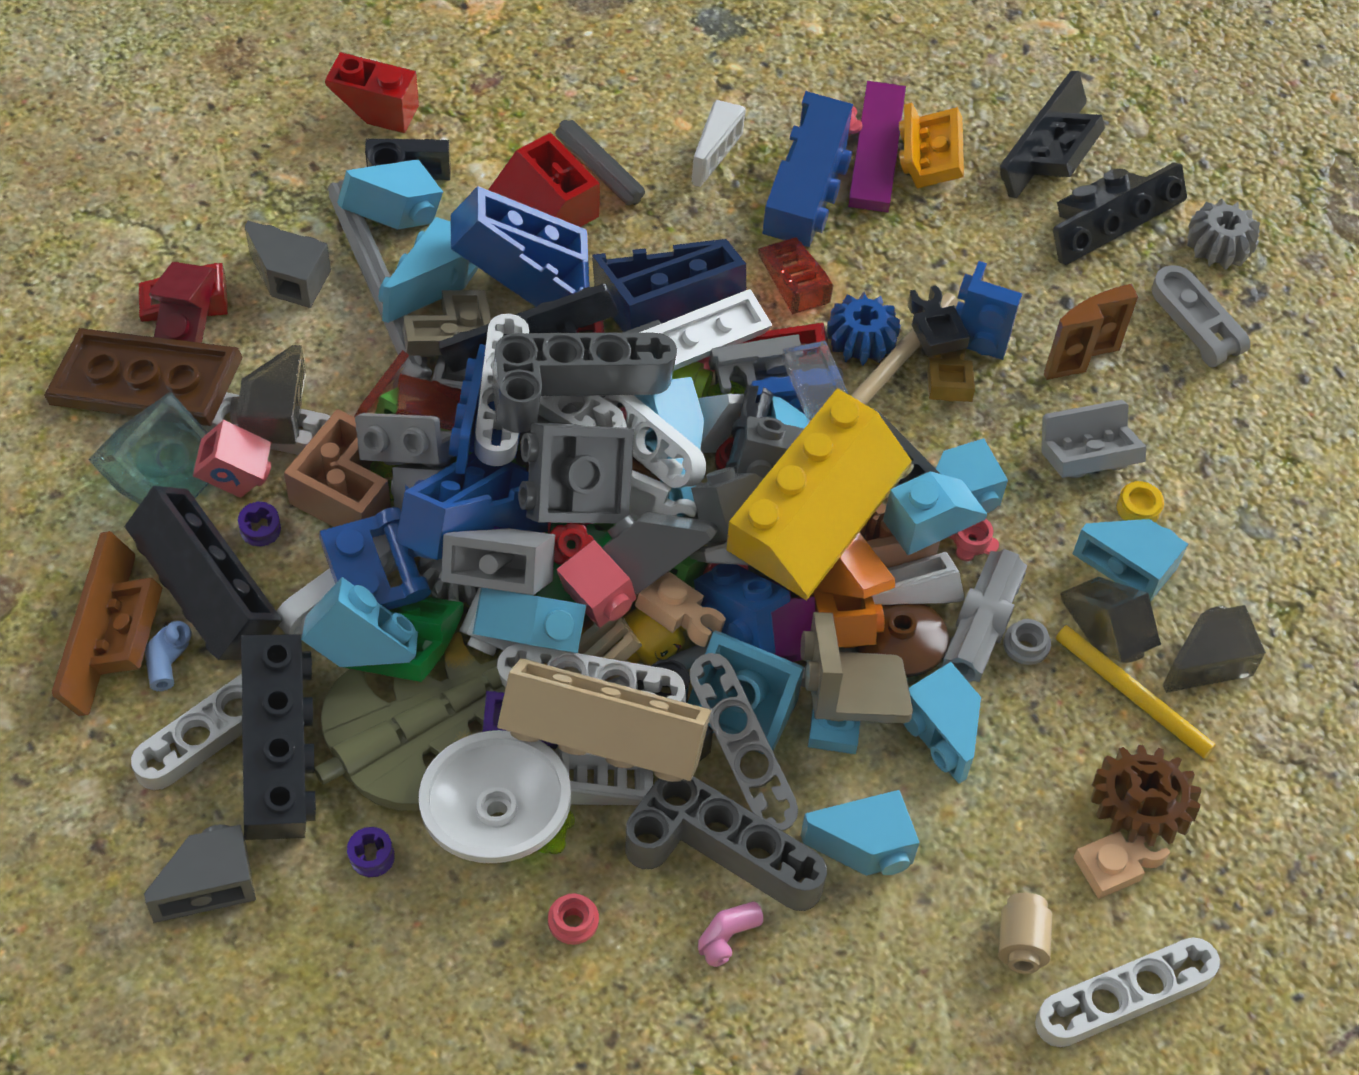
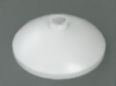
M502 730L472 734L446 747L426 769L419 789L420 814L430 836L438 845L451 854L479 863L513 861L539 850L559 832L568 816L571 804L570 779L567 769L559 756L540 740L536 742L521 741L511 736L510 731ZM496 812H502V813H504V815H502V816H497V817L491 816L492 814H494V813H496Z

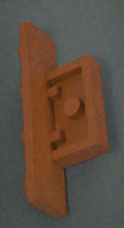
M111 531L101 532L52 688V696L78 716L90 714L101 675L140 669L163 589L152 577L129 581L136 557L135 553Z

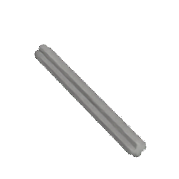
M344 180L338 183L332 182L328 186L329 198L382 317L383 303L379 301L378 295L384 278L390 277V274L365 218L342 209L337 203ZM403 316L389 323L384 322L403 368L411 363H417L422 368L428 367L427 357L407 356L403 335Z

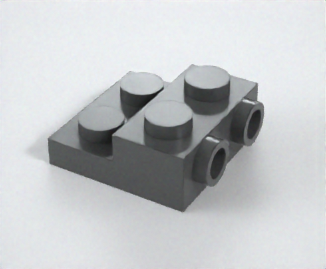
M531 423V433H525L521 441L522 459L524 462H529L528 481L521 482L518 493L520 508L527 510L526 518L536 522L616 524L629 515L634 429L628 427L582 426L577 424Z

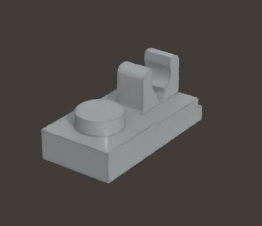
M799 334L712 348L708 362L710 370H715L721 392L723 394L730 393V377L736 372L744 378L747 388L751 386L752 381H756V371L766 370L768 374H780L791 370L793 365L798 364L802 352Z

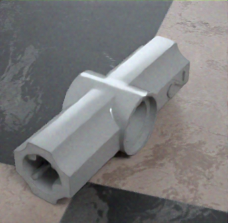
M1006 549L997 552L990 551L975 588H970L956 622V627L958 628L945 653L942 667L952 662L968 682H980L996 642H1001L1015 606L1012 603L1018 594L1027 568V564L1020 559L1019 554Z

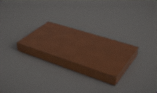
M79 328L44 396L49 405L211 426L243 357L238 347Z

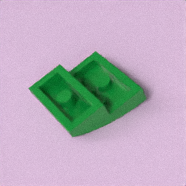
M427 597L415 603L390 609L389 611L393 614L399 613L405 616L413 624L415 630L418 631L416 656L410 663L343 668L422 682L432 671L449 645L464 612L463 602Z

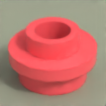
M572 893L558 898L548 912V926L552 935L557 940L566 944L575 945L586 942L595 934L599 925L597 907L589 898L580 894ZM576 915L583 922L577 927H570L565 924L564 920L568 916Z

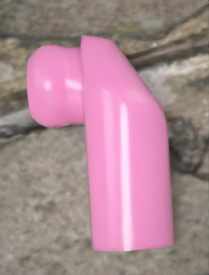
M752 901L722 910L715 915L698 940L699 954L705 955L708 965L718 967L728 962L729 957L732 956V949L727 944L729 939L736 933L762 925L763 912L759 904Z

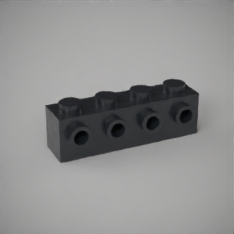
M153 486L124 526L135 541L137 550L146 557L158 574L160 583L170 591L177 601L184 617L193 624L205 641L207 650L217 660H241V635H272L282 622V618L190 491L185 488Z
M301 634L241 635L245 840L305 838L306 821H316L315 791H305V774L314 773V743L304 744V727L313 726V698L303 697V681L312 680L311 651H302Z

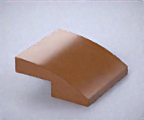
M1132 284L1119 286L1094 295L1079 303L1060 319L1044 370L1046 380L1086 372L1091 356L1120 351L1138 299Z

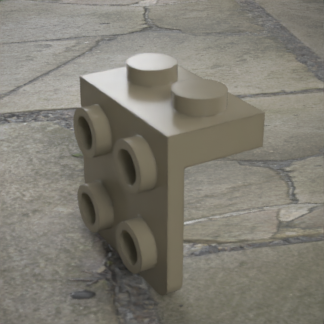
M814 612L811 631H803L801 659L807 661L805 687L806 691H811L815 719L867 721L883 724L910 722L913 708L902 658L891 654L839 652L833 613Z

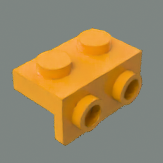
M912 102L904 104V120L899 121L900 135L904 143V150L899 151V159L904 174L910 173L917 189L963 178V119L958 107L919 117Z

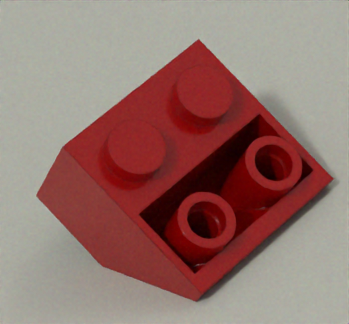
M551 132L517 149L488 189L491 192L579 227L599 217L600 183Z

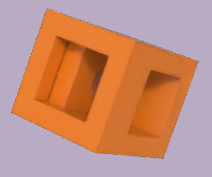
M814 590L813 596L815 597L816 612L833 613L838 647L854 648L863 645H876L877 633L884 632L882 604H874L872 596L863 599Z

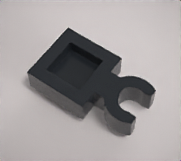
M936 285L930 288L929 300L919 298L916 290H910L908 308L914 314L912 327L927 357L967 349L970 335L955 306L942 308L943 295Z

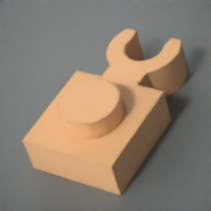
M669 571L638 594L635 607L672 633L682 626L687 630L691 641L701 647H705L708 644L712 631H722L726 620L724 615L718 610L700 606L704 595Z
M1119 831L1078 848L1073 858L1097 898L1100 899L1141 881L1145 874L1142 866L1145 868L1161 866L1170 854L1169 849L1166 847L1157 852L1150 851L1144 845V842H1146L1145 836L1140 835L1137 836L1133 843H1127Z

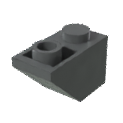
M248 220L245 225L249 253L271 297L311 308L331 272L327 243L313 237H304L283 231L272 225H262Z

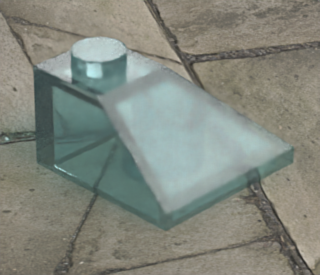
M172 392L167 393L119 427L88 459L120 494L139 505L153 486L185 488L196 498L209 484L193 477L200 441L208 432Z

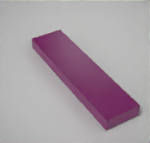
M867 80L861 117L863 127L859 131L848 207L889 213L900 136L899 121L902 120L906 86Z

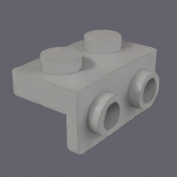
M1124 400L1048 413L1042 418V454L1062 478H1079L1091 472L1107 469L1120 470L1128 465L1146 462V445L1128 427L1129 406Z
M362 413L355 417L360 460L384 461L386 465L422 463L425 467H442L449 465L451 458L455 457L449 455L452 431H441L440 421L436 416Z

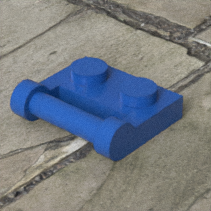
M387 508L378 512L375 516L321 530L319 540L335 584L343 577L354 586H363L387 610L421 601L431 594L426 577L420 576L414 557L408 555V547L396 543L401 515L400 508ZM386 535L403 582L401 585L390 588L373 541L374 537Z

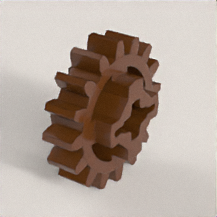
M1138 745L1136 753L1131 755L1127 749L1121 747L1118 750L1116 759L1107 755L1103 760L1101 769L1096 771L1092 783L1094 790L1091 796L1092 803L1100 804L1096 816L1098 819L1111 818L1113 820L1109 830L1113 834L1121 829L1128 831L1127 838L1130 843H1133L1137 836L1140 835L1145 836L1148 846H1154L1157 836H1161L1163 840L1171 844L1174 842L1177 832L1183 835L1188 833L1192 821L1195 822L1201 804L1198 803V799L1201 794V787L1191 785L1195 776L1194 772H1181L1178 768L1182 759L1179 757L1171 761L1163 759L1164 749L1158 748L1154 755H1149L1143 745Z

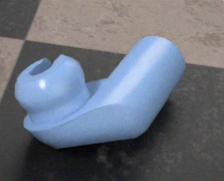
M182 621L170 622L168 626L163 627L146 645L145 659L149 684L152 690L165 691L174 686L171 664L185 651L192 634L190 627Z

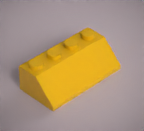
M837 388L731 518L728 527L726 550L807 601L888 496L890 489L895 487L909 469L912 460L877 411Z

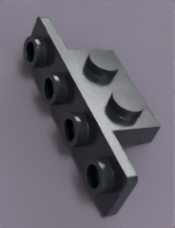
M1070 71L1007 157L1002 161L1000 176L1002 181H1004L1008 197L1018 198L1034 175L1071 177L1104 131L1105 124L1102 115L1080 114V111L1087 103V98L1079 71Z
M1173 162L1147 177L1129 173L1126 169H1113L1106 172L1103 178L1090 185L1074 189L1071 195L1058 201L1059 216L1067 219L1053 228L1059 263L1068 265L1184 202L1187 199L1182 164Z
M603 283L594 287L584 288L577 293L551 302L541 303L537 307L515 315L526 321L529 333H579V328L616 316L618 309L607 285ZM489 324L470 331L457 333L453 337L438 342L439 351L453 372L466 369L468 358L477 359L479 345H486Z

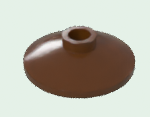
M925 604L882 605L884 632L877 633L876 645L857 646V652L899 656L903 660L906 678L923 675L934 669L944 658L949 641L947 627L940 615Z

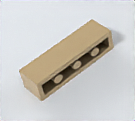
M520 658L508 675L497 728L510 731L511 736L521 741L536 742L543 740L557 744L561 751L568 754L584 755L590 753L606 758L605 760L615 767L633 768L637 766L654 771L655 776L666 781L678 782L682 779L691 781L699 764L711 710Z

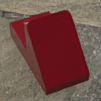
M171 262L149 293V296L161 302L154 337L202 343L216 274L215 268Z

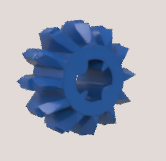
M865 292L862 293L859 299H855L847 294L842 304L835 303L834 308L831 310L830 321L827 323L826 333L828 334V339L831 340L832 352H843L845 362L854 357L860 360L862 366H864L868 358L880 364L885 354H889L896 347L897 337L900 333V319L895 317V307L893 305L883 306L882 296L872 300L867 298Z

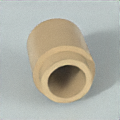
M1016 893L1007 899V905L1001 910L998 956L1012 971L1030 974L1038 971L1039 968L1046 966L1050 962L1052 912L1048 909V902L1045 898L1033 893Z

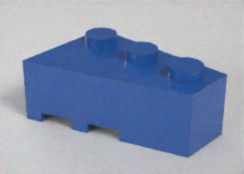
M805 91L802 100L800 126L794 125L792 128L790 140H793L786 160H781L765 206L762 234L810 247L815 232L823 233L829 215V209H826L827 203H835L841 180L837 179L838 175H846L852 157V151L846 150L853 104Z
M479 186L451 213V249L535 307L541 303L551 302L590 287L586 229Z
M475 452L469 454L465 475L455 473L457 463L455 462L404 492L396 543L412 549L420 557L439 560L443 556V535L445 533L492 530L494 526L543 533L548 531L549 522H536L526 518L527 510L520 508L518 499L519 487L522 481H528L529 475L525 467L513 462L503 466L487 465L480 461Z

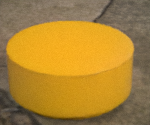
M1142 481L1131 482L1125 485L1120 492L1116 504L1117 512L1124 521L1150 519L1153 522H1157L1164 508V497L1160 490L1150 483Z

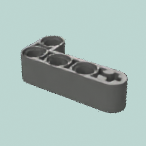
M655 332L515 333L505 335L496 343L492 376L497 422L503 429L510 432L522 433L529 431L531 423H537L541 396L660 394L671 385L677 356V346L670 337Z
M694 776L691 781L682 779L678 782L658 778L626 823L625 854L628 860L638 868L654 869L660 867L668 859L679 842L683 841L784 906L795 911H806L813 908L822 896L827 876V866L824 859L817 852ZM670 797H679L687 803L681 806H673L665 800ZM719 822L724 824L728 830L715 832L706 825ZM642 834H652L659 838V840L652 844H647L639 841L637 837ZM754 848H761L766 850L771 856L765 859H758L753 857L748 851Z

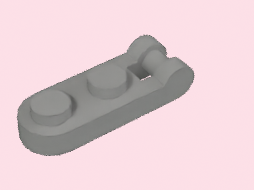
M1175 265L1163 267L1157 272L1152 285V294L1155 300L1200 349L1201 357L1205 364L1209 367H1216L1227 360V356H1238L1250 349L1251 344L1247 333L1193 273L1186 268ZM1218 332L1223 340L1220 341L1214 334Z

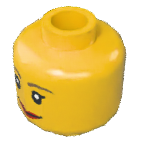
M637 607L623 616L642 644L627 659L630 663L637 664L641 661L644 665L651 666L657 661L670 658L685 646L686 641L683 632L686 629L682 626L672 633Z

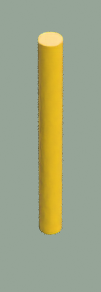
M1068 625L1064 626L1057 634L1055 640L1203 759L1215 748L1216 744Z

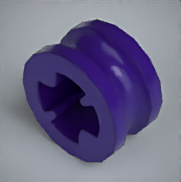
M260 501L253 502L240 511L237 519L242 539L249 545L257 547L267 546L275 542L280 536L281 524L279 514L271 504ZM262 518L267 519L268 527L261 526L258 531L252 530L251 523H259Z
M364 827L356 831L348 841L347 855L353 869L359 875L368 878L378 877L385 874L392 867L395 861V851L389 835L384 830L377 827ZM375 843L378 850L376 852L377 858L367 861L364 855L365 845Z

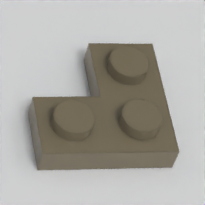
M442 290L441 305L443 315L403 316V335L407 356L433 357L442 355L439 351V341L453 337L457 333L470 331L489 324L492 319L485 290Z

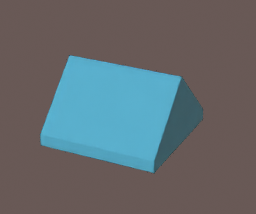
M715 630L712 633L705 654H719L725 657L732 665L772 751H774L798 702L804 667ZM712 664L703 667L705 675L699 679V683L701 685L709 683L717 696L715 700H708L710 708H713L723 699L738 696L735 688L728 694L725 693L720 682V677L726 674L724 668L716 670ZM692 689L687 703L702 707L694 689ZM739 707L725 709L719 719L721 729L728 734L740 733L747 725V714Z

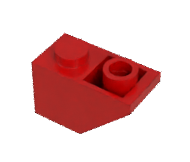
M340 52L325 78V85L369 125L405 134L419 107L417 74L414 70Z

